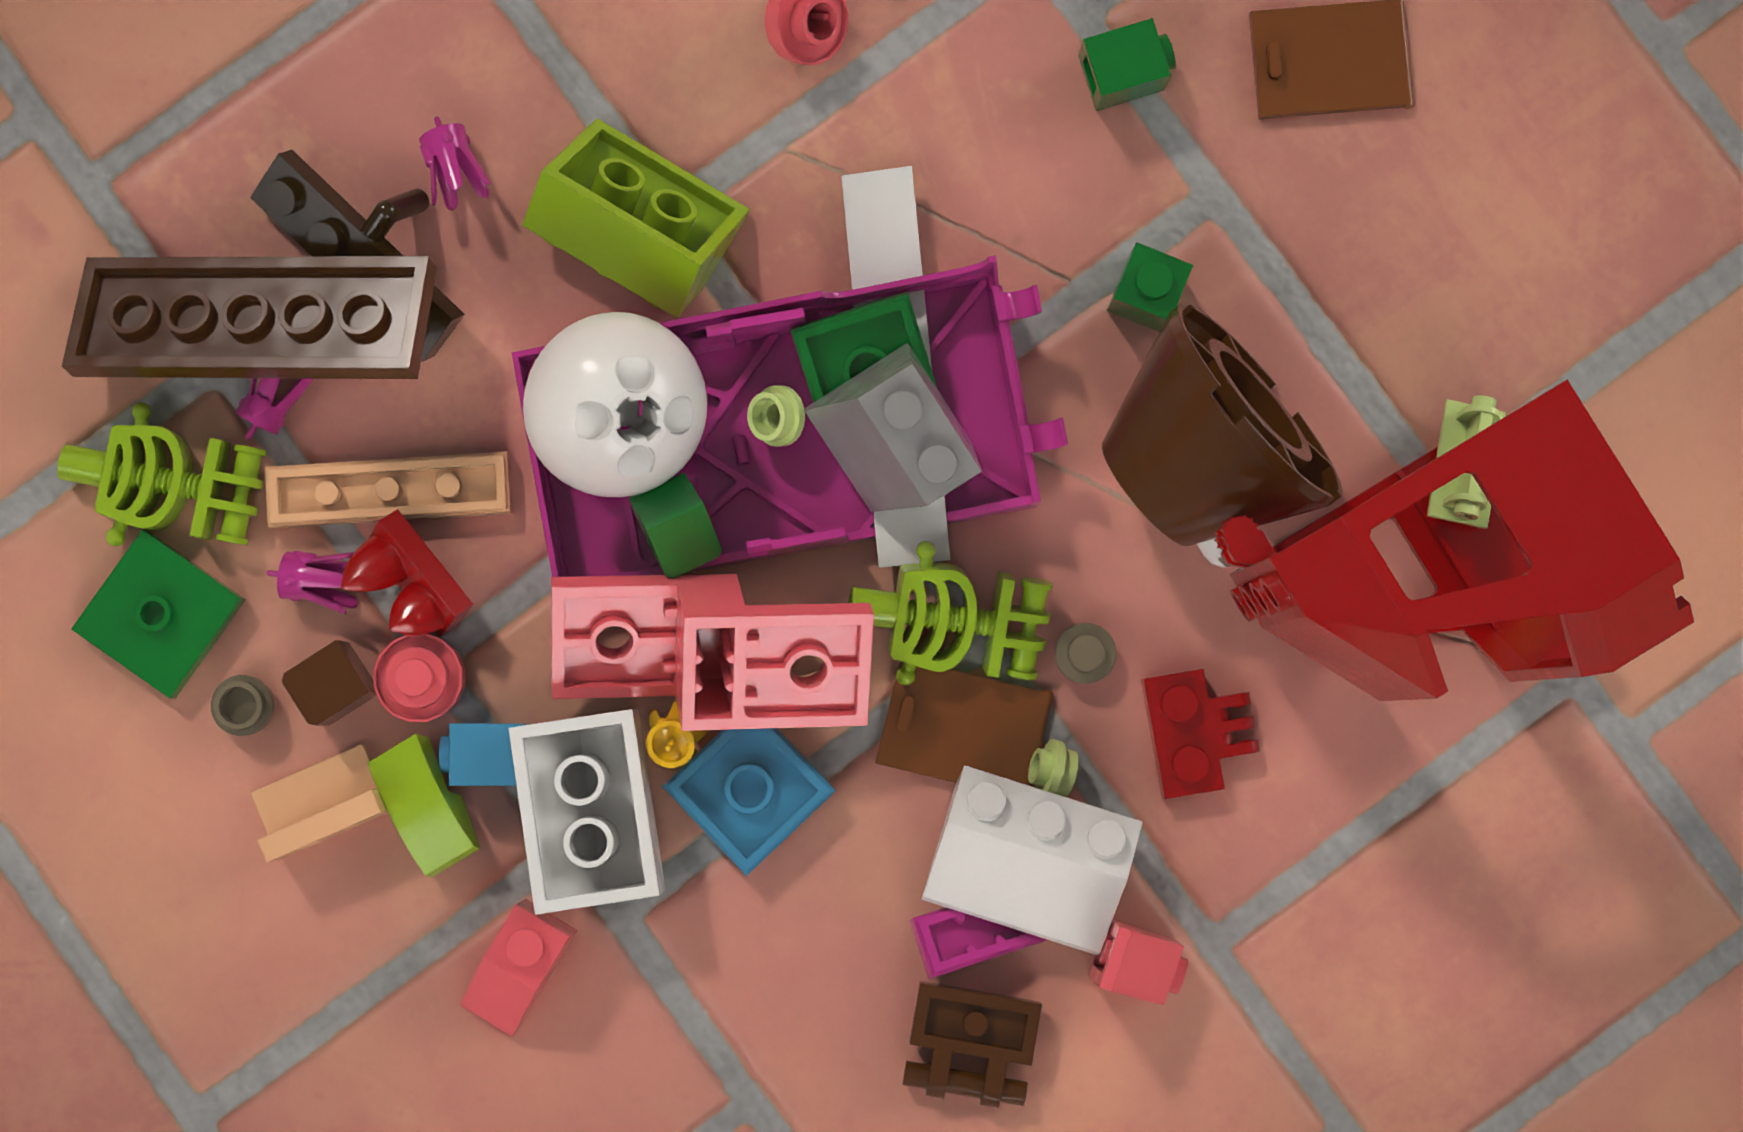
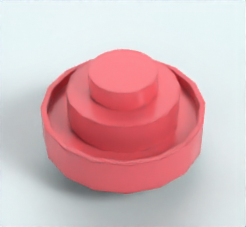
M769 0L765 13V29L770 45L777 55L790 63L818 65L829 60L840 49L847 33L849 14L846 1Z
M431 634L404 635L393 640L379 654L373 669V688L380 704L392 716L407 722H432L446 716L459 703L466 686L465 667L459 653L446 640Z

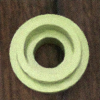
M774 385L765 388L749 404L747 412L749 428L755 437L770 446L781 447L794 443L801 435L805 424V411L801 398L788 386Z
M1049 740L1044 749L1037 748L1033 753L1028 769L1029 783L1034 784L1035 788L1067 797L1073 788L1077 776V752L1067 749L1063 741Z

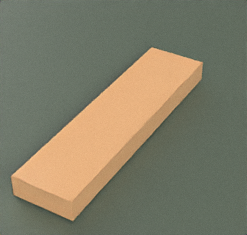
M508 452L265 467L268 527L272 529L378 522L397 509L406 520L513 514L510 453Z

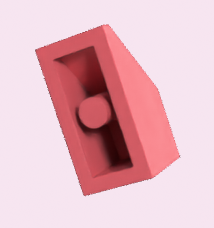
M528 899L515 904L484 955L460 1005L513 1037L578 930L550 913L535 915L534 905Z
M1113 919L1100 954L1093 957L1088 975L1100 988L1164 1005L1168 992L1178 994L1187 972L1188 959L1181 957L1184 946L1178 941Z

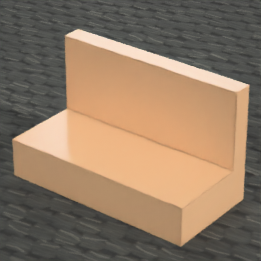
M360 744L250 793L268 834L257 840L266 863L288 857L388 813L367 764L371 761V757L365 744Z

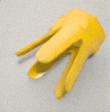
M676 699L666 718H661L658 710L652 708L649 711L650 731L646 738L648 755L656 764L665 768L684 766L698 752L695 744L709 730L681 731Z

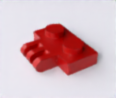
M1204 669L1141 679L1162 799L1223 790L1225 786L1220 759L1260 752L1258 740L1245 739L1234 743L1232 732L1256 728L1254 716L1229 719L1228 708H1241L1251 704L1249 692L1209 698Z

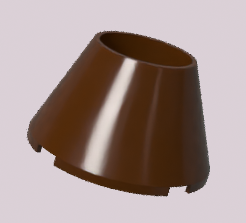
M1181 303L1168 314L1102 442V452L1105 460L1125 493L1155 527L1168 538L1182 546H1191L1216 539V534L1214 533L1218 531L1224 520L1229 521V517L1235 518L1246 514L1247 518H1253V522L1258 523V527L1332 505L1342 497V485L1330 458L1299 412L1291 417L1271 390L1276 385L1274 380L1233 336L1202 310L1191 304L1184 309Z

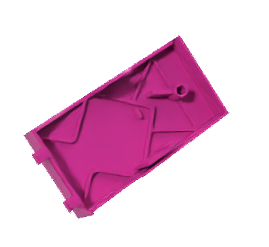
M995 255L970 266L841 292L816 291L659 323L674 333L688 347L701 370L707 392V417L701 440L690 460L672 478L685 472L705 505L722 552L718 558L684 574L876 538L874 512H870L806 413L804 428L799 438L788 446L774 447L754 436L748 425L747 412L751 400L765 388L774 385H784L792 388L801 398L804 408L813 403L790 331L792 327L853 309L854 305L888 298L907 291L911 293L924 290L931 365L937 389L973 443L982 470L973 478L944 495L947 524L1036 508L1041 502L1032 454L1068 445L1063 417L1045 423L1029 425L1009 321L1032 317L1042 312L1037 285H1032L1019 291L1003 292L1002 285H999ZM545 346L511 352L522 414L524 392L529 371ZM642 400L638 401L640 408L638 416L640 417L643 411ZM629 426L621 427L619 429L626 430L630 428ZM526 432L552 577L665 575L645 540L628 498L633 496L601 497L584 493L567 485L542 464L533 450Z

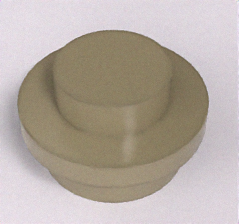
M1079 623L1069 627L1060 635L1055 646V660L1059 670L1065 677L1076 683L1090 684L1103 679L1112 670L1116 660V647L1110 634L1102 627L1092 623Z
M236 675L224 680L214 691L211 700V712L216 724L223 731L236 736H248L262 730L270 721L274 710V700L268 686L260 679L248 675Z

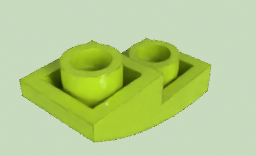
M415 733L367 763L394 826L425 876L433 877L481 849L462 795L448 791L429 738Z

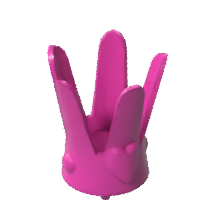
M436 116L434 118L436 128L427 131L419 138L422 156L426 166L430 168L432 206L436 205L437 174L445 206L451 211L456 209L458 205L457 190L462 187L460 168L477 195L481 198H488L489 190L487 185L492 183L469 148L470 137L466 134L465 126L460 123L442 125L440 118Z
M252 378L248 394L240 400L239 407L234 412L253 423L245 439L247 441L251 440L257 427L278 435L280 428L285 424L284 418L287 412L314 379H300L276 405H273L272 403L281 378H262L256 391L257 378Z
M287 551L281 559L279 570H268L266 572L268 576L277 577V592L281 599H291L294 602L306 599L344 615L347 612L343 607L356 608L358 606L355 597L331 589L341 587L343 573L348 563L336 560L351 558L354 552L317 556L314 553Z

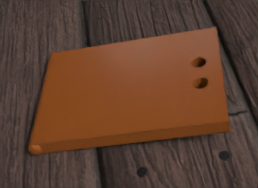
M1382 0L1250 11L1249 21L1259 119L1394 108L1411 109L1414 107L1404 0ZM1269 73H1270V76H1271V77H1273V78H1278V79H1277V80L1271 79V78L1269 77Z
M899 662L898 670L903 666L904 662ZM917 666L914 671L915 680L912 684L908 686L901 685L895 678L875 761L876 764L957 783L965 765L1032 786L1028 781L1029 764L1035 750L1041 748L1054 695L1052 691H1039L952 669L935 672Z

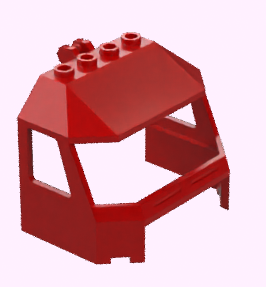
M1568 379L1436 458L1438 447L1434 448L1273 547L1264 532L1257 529L1258 523H1254L1253 518H1247L1246 514L1235 518L1229 517V521L1224 520L1218 531L1214 533L1216 534L1214 541L1218 544L1216 548L1222 550L1220 554L1226 564L1240 567L1230 574L1236 584V587L1230 590V594L1245 619L1250 622L1257 618L1262 628L1379 701L1437 699L1448 692L1429 634L1462 630L1509 682L1578 678L1614 672L1694 623L1690 603L1682 595L1676 598L1673 585L1684 579L1679 556ZM1463 473L1472 474L1491 504L1488 528L1483 529L1427 516L1430 493ZM1389 518L1393 519L1434 585L1435 590L1432 595L1417 600H1411L1406 596L1370 538L1371 529Z

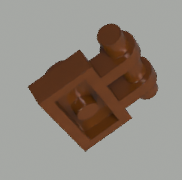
M920 981L909 1042L910 1045L932 1048V1058L930 1065L906 1061L902 1085L926 1089V1096L944 1099L945 1093L979 1098L980 1105L999 1108L1000 1102L1024 1106L1028 1082L1005 1078L1007 1062L1032 1066L1042 1003L1040 1001ZM952 1052L987 1058L984 1074L950 1068Z

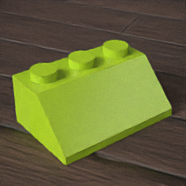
M596 118L541 171L522 226L542 237L548 244L562 249L592 267L600 275L612 279L642 297L655 308L678 318L703 290L746 220L750 209Z

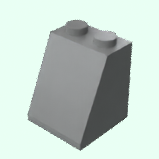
M908 343L804 408L805 413L870 512L928 506L982 472L973 443Z

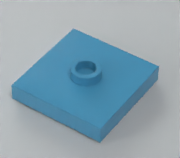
M777 728L721 730L662 786L746 876L836 791Z

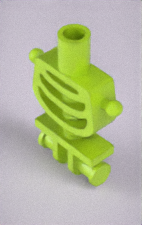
M138 402L132 408L135 425H116L111 428L106 451L69 444L63 446L57 463L58 478L64 481L99 487L95 511L98 514L115 520L113 527L106 533V541L111 546H120L124 543L126 538L125 531L128 525L148 531L166 529L180 515L186 500L192 498L197 501L189 536L212 540L217 511L221 510L225 511L221 534L216 535V540L248 546L249 540L245 539L249 518L250 516H257L258 507L246 504L250 489L262 490L264 481L257 478L261 459L266 457V450L235 444L234 451L237 452L233 474L225 472L231 444L220 439L209 438L202 474L192 473V457L185 439L164 427L148 426V418L151 416L152 411L151 407L145 402ZM163 440L171 450L173 470L171 468L166 469V453L162 444ZM141 441H143L144 448H145V455H146V462H145V463H143V449H142ZM223 483L236 486L233 502L220 500ZM137 490H139V493L136 499L134 500ZM160 494H167L163 505L153 515L148 516L155 508Z
M922 541L916 548L920 563L903 564L900 566L896 592L852 587L850 590L848 603H870L874 612L873 627L890 629L887 643L889 653L893 659L904 662L903 666L896 673V679L901 685L908 686L914 682L916 666L935 672H943L954 668L967 653L974 632L976 635H987L982 669L986 676L999 678L1004 647L1014 649L1011 666H1007L1006 674L1025 680L1037 679L1038 671L1035 670L1038 651L1045 650L1046 639L1035 635L1037 624H1049L1051 613L1045 611L1048 591H1051L1053 588V583L1050 581L1030 577L1022 578L1021 586L1024 587L1021 606L1012 605L1015 579L1010 573L998 571L991 612L988 609L983 611L982 608L977 611L976 595L964 571L952 563H933V556L936 552L935 546L930 541ZM945 580L953 581L961 587L963 606L960 608L958 605L953 607L950 604ZM924 581H930L934 584L935 605L933 602L928 604L926 602ZM912 590L913 599L909 601L910 592ZM1008 621L1024 622L1022 633L1007 631ZM924 626L930 629L924 641L919 646H916ZM951 630V632H955L957 630L952 643L944 650L939 651L946 631Z

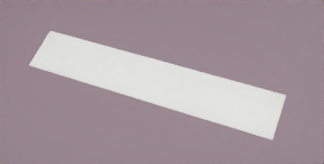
M912 166L842 175L852 290L923 276ZM924 290L908 294L932 369ZM870 301V302H866V303L857 304V305H854V308L859 307V306H862V305H866V304H869V303H872V302H875V301ZM944 496L928 506L874 512L879 568L920 563L916 548L922 541H930L934 544L936 552L933 556V562L951 560Z

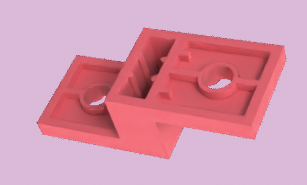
M737 574L680 575L674 579L665 575L551 577L552 699L675 696L681 731L868 726L874 612L870 603L745 605ZM619 626L628 630L631 636L624 645L618 648H607L596 640L599 633L607 627ZM814 655L824 661L822 668L816 674L809 677H799L790 671L793 663L802 656Z

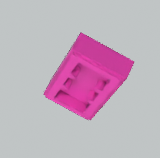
M947 907L909 920L928 979L1047 940Z

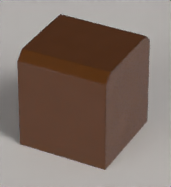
M333 641L285 672L282 678V684L306 722L316 726H330L376 696L373 688V679L350 643L346 641Z

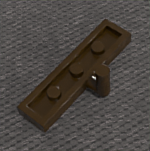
M292 149L278 153L250 197L312 257L404 256L385 236L395 222L424 212L429 206L428 195L421 189H413L380 201L366 220ZM435 285L421 358L422 362L437 354L465 315Z

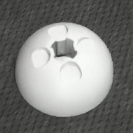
M625 312L601 313L586 317L569 325L559 332L541 351L533 364L525 386L523 399L524 423L530 444L537 457L562 482L584 493L595 496H634L655 489L667 482L690 460L697 449L705 428L707 392L701 370L688 347L669 329L656 321L637 314ZM642 400L643 407L641 417L638 416L640 410L638 401ZM629 426L630 428L626 430L619 429L621 427Z

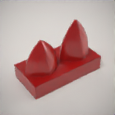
M398 509L379 520L369 538L356 549L346 565L341 582L342 590L355 592H372L397 584L401 592L391 608L389 630L404 635H422L435 632L441 638L459 626L474 605Z

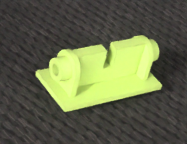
M1484 395L1473 396L1471 404L1447 399L1445 401L1436 458L1504 418L1506 412L1496 409L1497 400ZM1463 473L1430 493L1427 516L1487 529L1491 504L1472 474Z

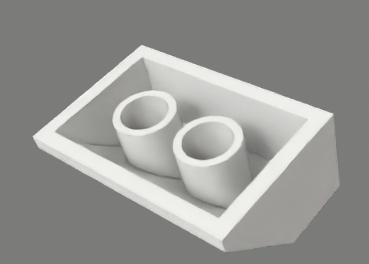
M639 709L508 728L535 915L655 897L665 892Z
M964 765L954 787L921 900L1098 956L1128 880L1143 822Z

